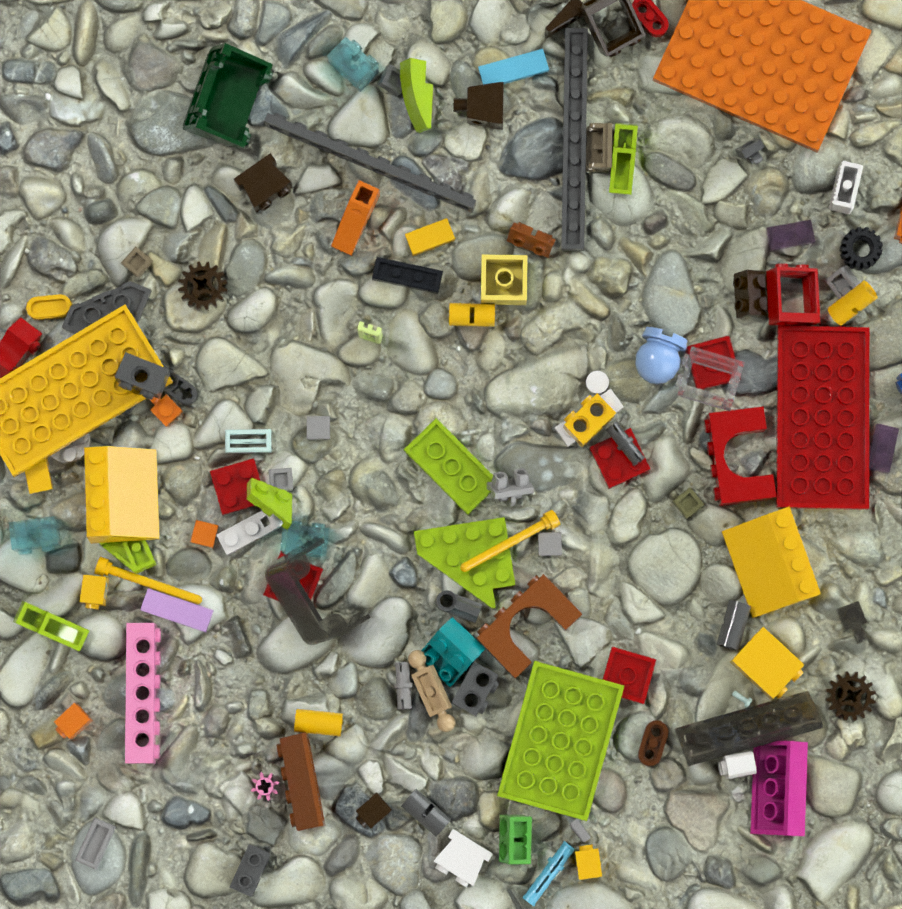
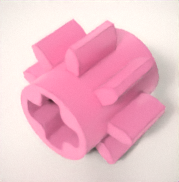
M261 772L259 780L252 779L256 783V788L251 789V792L257 791L259 793L258 800L263 795H266L267 800L270 801V794L272 792L274 794L279 793L275 790V785H278L280 782H273L271 780L273 777L272 773L269 774L268 778H265ZM263 780L266 783H271L268 793L259 789Z

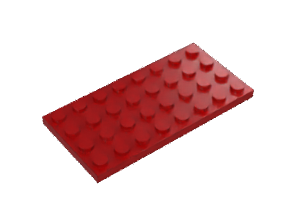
M777 326L776 508L790 506V508L869 509L870 327Z

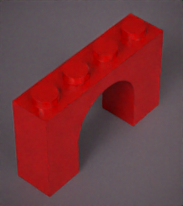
M764 406L709 413L707 419L704 420L705 433H709L710 442H707L708 455L713 457L710 473L711 478L716 479L717 487H713L714 500L719 501V506L774 500L776 498L773 474L742 477L729 469L724 458L725 446L733 437L765 432L767 427Z

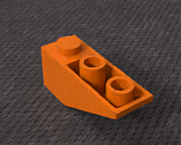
M360 180L358 181L349 199L331 247L352 256L380 197V189Z

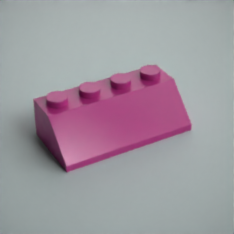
M754 740L753 754L757 773L752 775L750 834L805 836L808 742Z

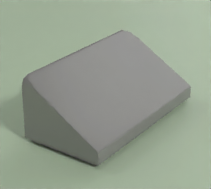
M847 265L841 267L825 280L838 299L860 284Z

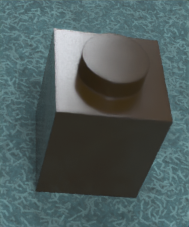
M375 793L356 810L358 813L356 819L364 828L369 826L372 829L392 809L378 793Z

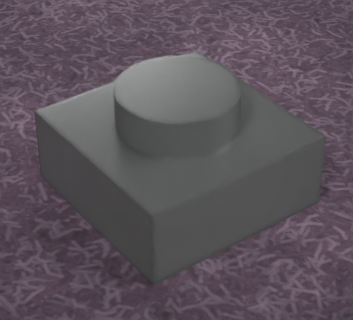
M391 64L387 65L378 85L395 96L400 95L402 91L400 70Z

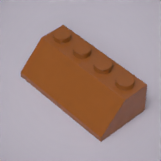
M308 733L279 738L280 744H276L279 758L283 757L285 767H281L283 781H288L289 790H285L287 804L292 803L293 813H289L291 826L296 827L297 831L326 826Z

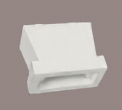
M453 829L448 836L452 840L434 860L437 863L435 868L446 875L450 871L457 876L455 881L465 887L469 884L474 886L483 861L486 860L488 862L493 853Z

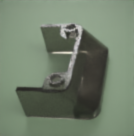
M320 534L274 561L265 569L266 581L303 641L309 645H316L337 638L371 618L364 608L346 620L339 614H330L322 619L300 584L299 580L310 571V563L305 554L325 543Z

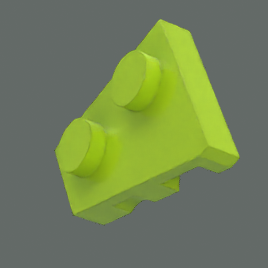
M251 478L247 483V500L259 507L269 517L274 514L284 522L281 526L288 530L292 524V493Z
M146 540L99 543L100 546L135 574L157 565Z

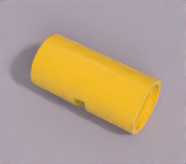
M863 280L827 309L832 319L842 326L857 315L859 311H862L878 299V296L872 286Z
M449 303V326L495 327V304Z
M296 709L294 732L341 737L343 713Z

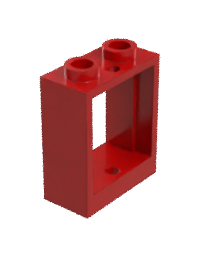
M776 264L775 268L766 271L769 325L812 326L820 323L817 268H809V265L806 264L796 265L795 267H789L788 264ZM780 277L802 278L804 313L782 312Z

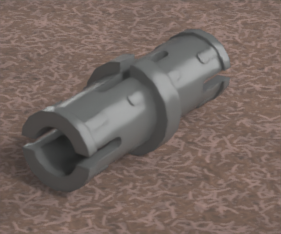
M617 421L606 429L617 443L618 450L623 451L633 466L645 458L633 443L634 439L628 437Z

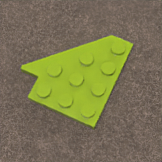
M505 517L414 531L417 555L491 609H496L493 589L515 586L510 548L467 572H463L460 569L462 563L508 539Z

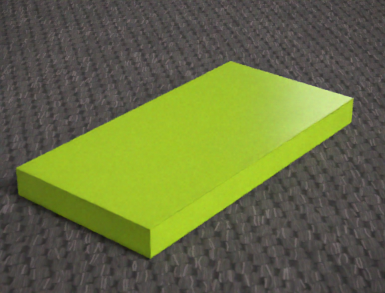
M437 418L403 449L467 515L491 493L487 489V482H492L493 475Z

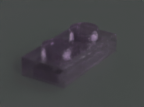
M811 220L772 226L765 229L770 251L815 243Z
M878 423L875 425L869 452L870 470L890 473L899 428Z

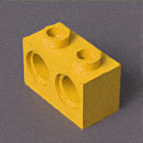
M598 393L594 397L591 395L586 397L580 404L582 408L577 413L573 410L564 419L566 423L563 428L581 447L586 445L616 415V412ZM592 406H599L602 408L603 414L593 416L590 408ZM581 421L586 425V430L577 432L573 424Z

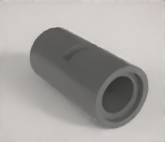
M729 600L723 619L724 624L721 626L716 645L739 651L751 609L750 605Z
M417 789L401 805L435 837L451 820Z

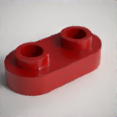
M652 0L633 1L632 6L646 32L652 37L663 36L669 26L666 16ZM645 7L646 12L641 13L638 8ZM657 23L661 28L656 30L653 28V24Z

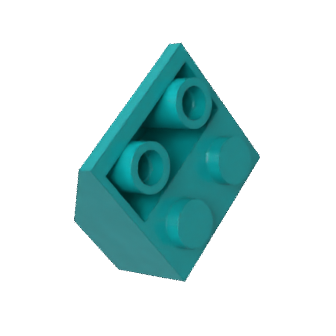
M452 617L435 633L421 651L424 652L427 658L426 665H434L439 678L451 687L486 648Z

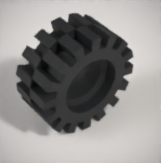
M857 227L845 235L841 241L839 251H841V259L844 258L846 265H851L850 268L852 269L855 267L857 270H862L863 268L866 270L878 261L883 251L881 250L883 243L880 242V236L875 235L876 231H869L868 227L864 229ZM862 240L869 245L870 251L868 255L860 257L853 252V244L856 241Z

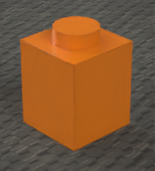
M73 703L54 721L57 725L55 730L62 738L68 737L73 740L93 720L78 703Z

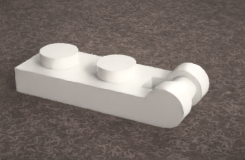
M260 511L218 533L217 537L228 556L281 528L283 522L274 514L269 517L263 511ZM267 517L270 524L264 527L261 520Z

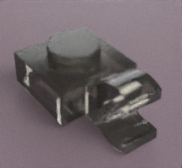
M859 601L836 609L844 631L851 629L857 644L866 641L867 636L861 625L866 624L867 620Z

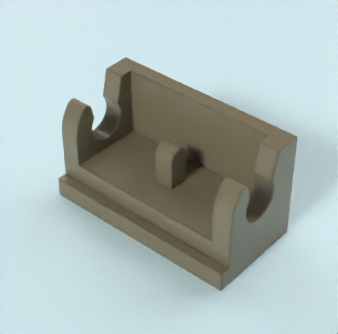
M590 123L586 127V172L610 173L612 167V123Z

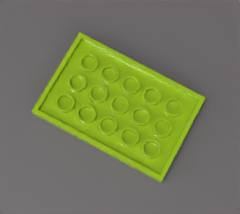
M534 660L497 796L587 821L624 685Z

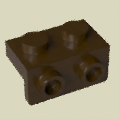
M744 270L733 275L736 318L747 316L768 317L766 271Z

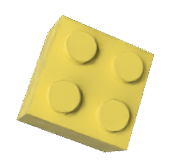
M482 254L481 304L526 305L527 255Z

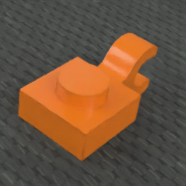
M167 394L162 399L155 397L152 400L149 399L155 405L150 411L166 427L183 412Z

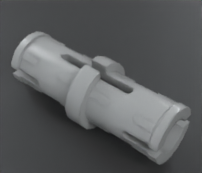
M409 662L395 663L396 684H394V689H397V709H412L410 688H413V684L410 683Z

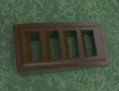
M570 0L545 27V36L548 38L583 17L579 9V5L583 2L580 0Z

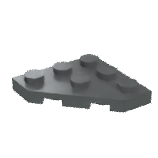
M131 281L124 283L122 286L111 291L108 290L85 302L70 306L62 328L76 334L125 304L137 324H139L152 290Z

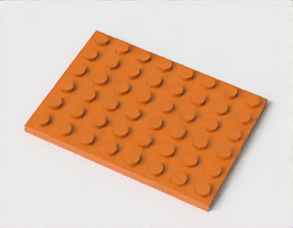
M688 0L652 81L814 152H818L872 30L803 0Z

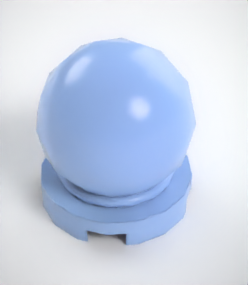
M646 327L642 337L647 342L640 346L637 351L635 366L638 374L645 381L652 384H663L671 380L678 372L681 361L678 352L686 351L688 340L673 333L672 337L663 335V329Z

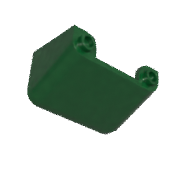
M227 43L212 47L205 59L183 123V130L235 148L242 149L246 147L251 139V134H249V128H246V124L259 87L265 83L268 84L272 78L273 72L271 69L273 64Z

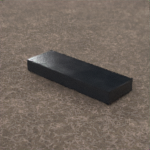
M376 257L372 280L438 294L443 271Z

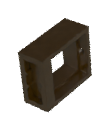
M588 0L579 5V9L600 53L606 57L618 55L621 53L622 48L628 45L634 46L641 41L640 38L646 36L630 0H619L632 30L605 44L592 15L618 0Z

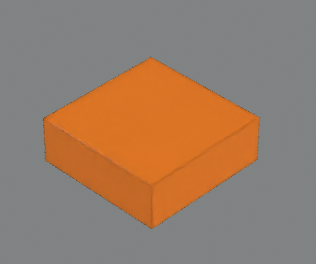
M196 520L190 542L214 548L219 525Z

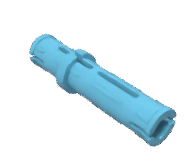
M563 841V844L554 856L548 858V864L522 898L532 906H535V903L548 888L558 872L563 871L565 868L563 867L576 849Z

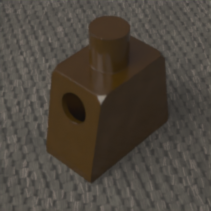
M504 82L467 87V98H454L453 112H467L468 124L503 130Z

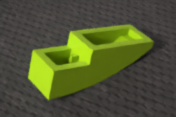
M409 58L400 62L401 89L410 120L416 132L421 133L431 129L433 84L425 83L426 61Z
M615 123L609 193L632 195L638 125Z
M22 601L13 620L18 625L77 651L81 650L90 631Z

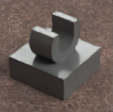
M753 138L735 149L740 158H748L751 164L754 163L756 165L763 160L758 151L765 146L761 139Z

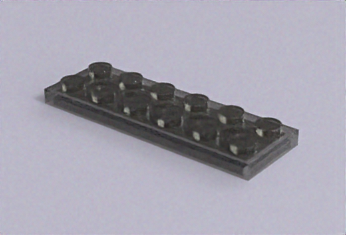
M804 691L675 728V732L687 765L691 766L821 729L823 724L809 691Z

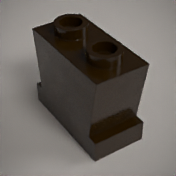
M271 153L233 179L240 191L245 190L255 212L267 210L272 205L273 200L278 197L280 199L284 198L291 192L290 189L293 187L292 182L276 167V160Z

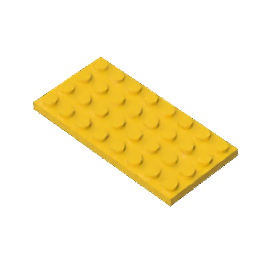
M126 304L0 378V456L13 477L18 476L146 399L140 395L141 391L133 388L131 391L119 387V383L115 379L125 352L164 367ZM140 373L137 375L136 381L142 383L147 380L148 375ZM170 376L165 387L173 383Z

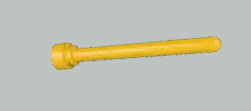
M552 509L547 511L540 518L539 522L462 563L460 566L461 571L467 572L543 529L553 530L560 526L556 513Z
M100 556L94 574L103 577L104 575L109 576L111 574L195 604L202 602L200 595L113 566V563L109 562L107 558Z

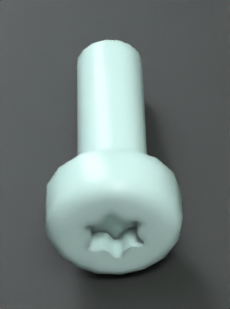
M737 691L732 693L734 697L745 704L744 707L748 708L753 701L751 697L747 699Z

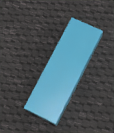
M539 49L479 66L478 70L482 84L496 82L507 84L549 72V67L544 50Z

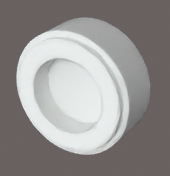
M594 371L588 375L586 387L592 394H602L608 388L609 379L605 373Z

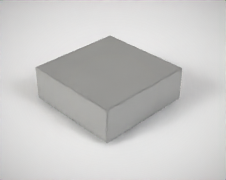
M307 416V440H330V416Z
M292 468L270 469V485L287 492L294 491Z
M561 532L538 533L539 556H562Z
M577 819L569 823V826L582 842H586L591 838Z

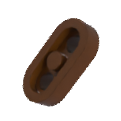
M652 721L645 727L638 750V759L645 766H654L661 760L668 737V728L662 721ZM653 728L660 730L658 737L652 735ZM647 750L653 752L654 756L652 759L645 757Z

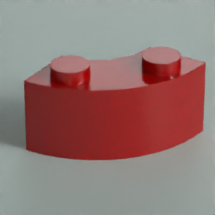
M21 317L7 329L0 341V378L22 366L30 354L33 355L41 345L38 341L42 333Z

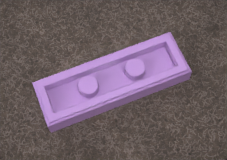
M149 588L140 609L143 612L203 632H207L214 612L211 609Z

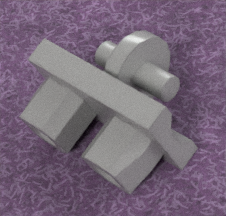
M524 468L515 469L514 476L511 479H508L505 472L493 473L492 482H487V489L492 492L493 498L498 499L499 502L506 501L508 507L515 506L516 499L522 498V495L534 493V487L530 483L529 475Z

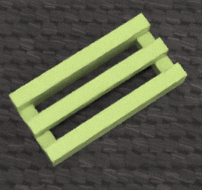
M360 321L357 328L359 338L381 344L383 337L382 328L377 327L376 331H374L373 325L368 324V327L365 328L364 322Z

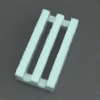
M225 430V453H272V430ZM230 435H266V439H230ZM230 444H266V447L230 448Z

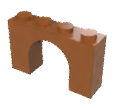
M544 574L540 578L538 575L532 578L527 583L529 588L524 593L519 591L510 600L513 603L507 609L502 607L494 615L496 620L491 625L485 623L477 631L479 636L476 640L486 648L514 679L532 663L514 644L510 636V623L518 612L527 608L540 609L546 612L564 632L582 616V613Z

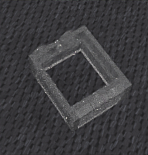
M691 347L690 353H685L681 367H685L684 373H679L675 384L676 387H679L677 396L730 411L745 362ZM696 363L731 374L725 396L686 385L692 364Z

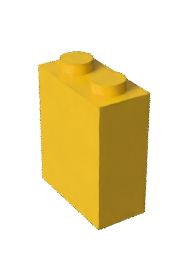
M764 627L760 628L730 661L770 700L774 699L775 696L779 699L788 690L785 687L790 680L795 682L803 674L801 668L804 666L795 655Z

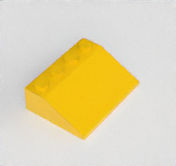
M114 446L85 447L86 529L90 544L160 539L157 451L155 449Z
M790 506L722 531L747 604L751 606L750 614L752 618L817 597L821 594Z

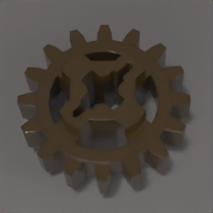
M199 261L196 268L189 265L190 272H182L185 279L178 280L179 284L183 285V287L178 289L179 293H185L181 297L183 302L189 300L188 307L191 308L195 304L197 311H200L201 307H205L206 311H209L210 305L217 308L216 302L218 300L224 301L221 294L228 293L227 289L223 288V286L228 285L227 280H221L225 276L224 272L217 273L218 266L215 265L213 268H210L209 262L202 266ZM206 272L204 275L196 276L198 273ZM215 278L218 281V290L213 287ZM189 283H191V285H192L193 288H194L193 291L191 292V293H192L191 295L189 294V291H188V284H189ZM197 283H201L202 285L206 283L208 289L202 288L200 290ZM205 297L211 298L209 300L201 301V299Z
M848 671L844 672V678L837 674L835 676L837 682L829 681L828 683L832 688L825 689V692L830 694V697L825 699V702H831L828 710L835 709L834 717L843 715V721H847L848 717H851L852 722L857 720V715L861 719L865 718L864 711L869 713L872 711L869 704L876 703L875 700L871 699V696L876 694V691H870L869 689L873 683L866 684V676L858 678V672L856 671L852 676H850ZM847 681L856 682V683H858L860 686H858V687L850 686V684L847 683ZM839 687L840 695L839 698L836 700L835 693L837 688ZM846 691H848L849 693L859 691L853 697V701L849 700L842 702V700H844L845 697L848 695ZM865 693V702L862 706L860 700L862 694ZM844 705L849 706L854 712L844 711L840 707Z

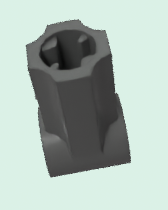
M449 590L439 593L435 600L436 607L440 611L450 613L473 623H476L482 604ZM443 595H449L452 598L451 607L446 608L441 605L440 598Z

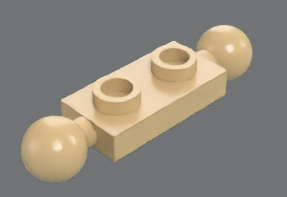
M414 650L408 656L409 664L418 671L411 675L429 716L438 715V728L443 732H449L455 727L454 717L446 712L447 709L452 707L434 665L426 667L427 658L424 652Z

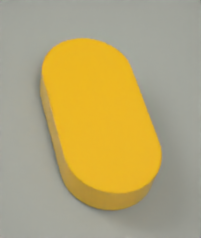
M62 294L37 296L27 302L26 311L34 320L65 318L70 306H72V302L67 296Z

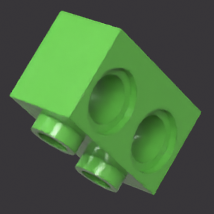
M500 815L499 862L506 864H531V816Z

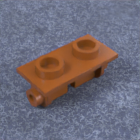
M514 222L510 228L507 242L549 258L551 249L556 239L552 238L553 235L537 230L536 235L533 236L531 235L532 227L518 222V224Z

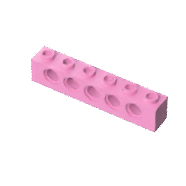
M126 623V764H156V759L160 758V745H156V735H160V721H156V712H160V698H156V689H160V675H156V665L161 663L160 651H157V642L161 641V629L157 628L155 623ZM141 641H148L150 644V648L146 653H140L138 650V645ZM142 664H147L150 669L149 673L141 677L138 674V668ZM142 687H147L149 690V696L145 700H140L137 695L138 690ZM142 710H146L149 713V719L145 723H140L137 719L138 713ZM145 733L149 737V742L146 746L141 747L137 743V738L140 734Z

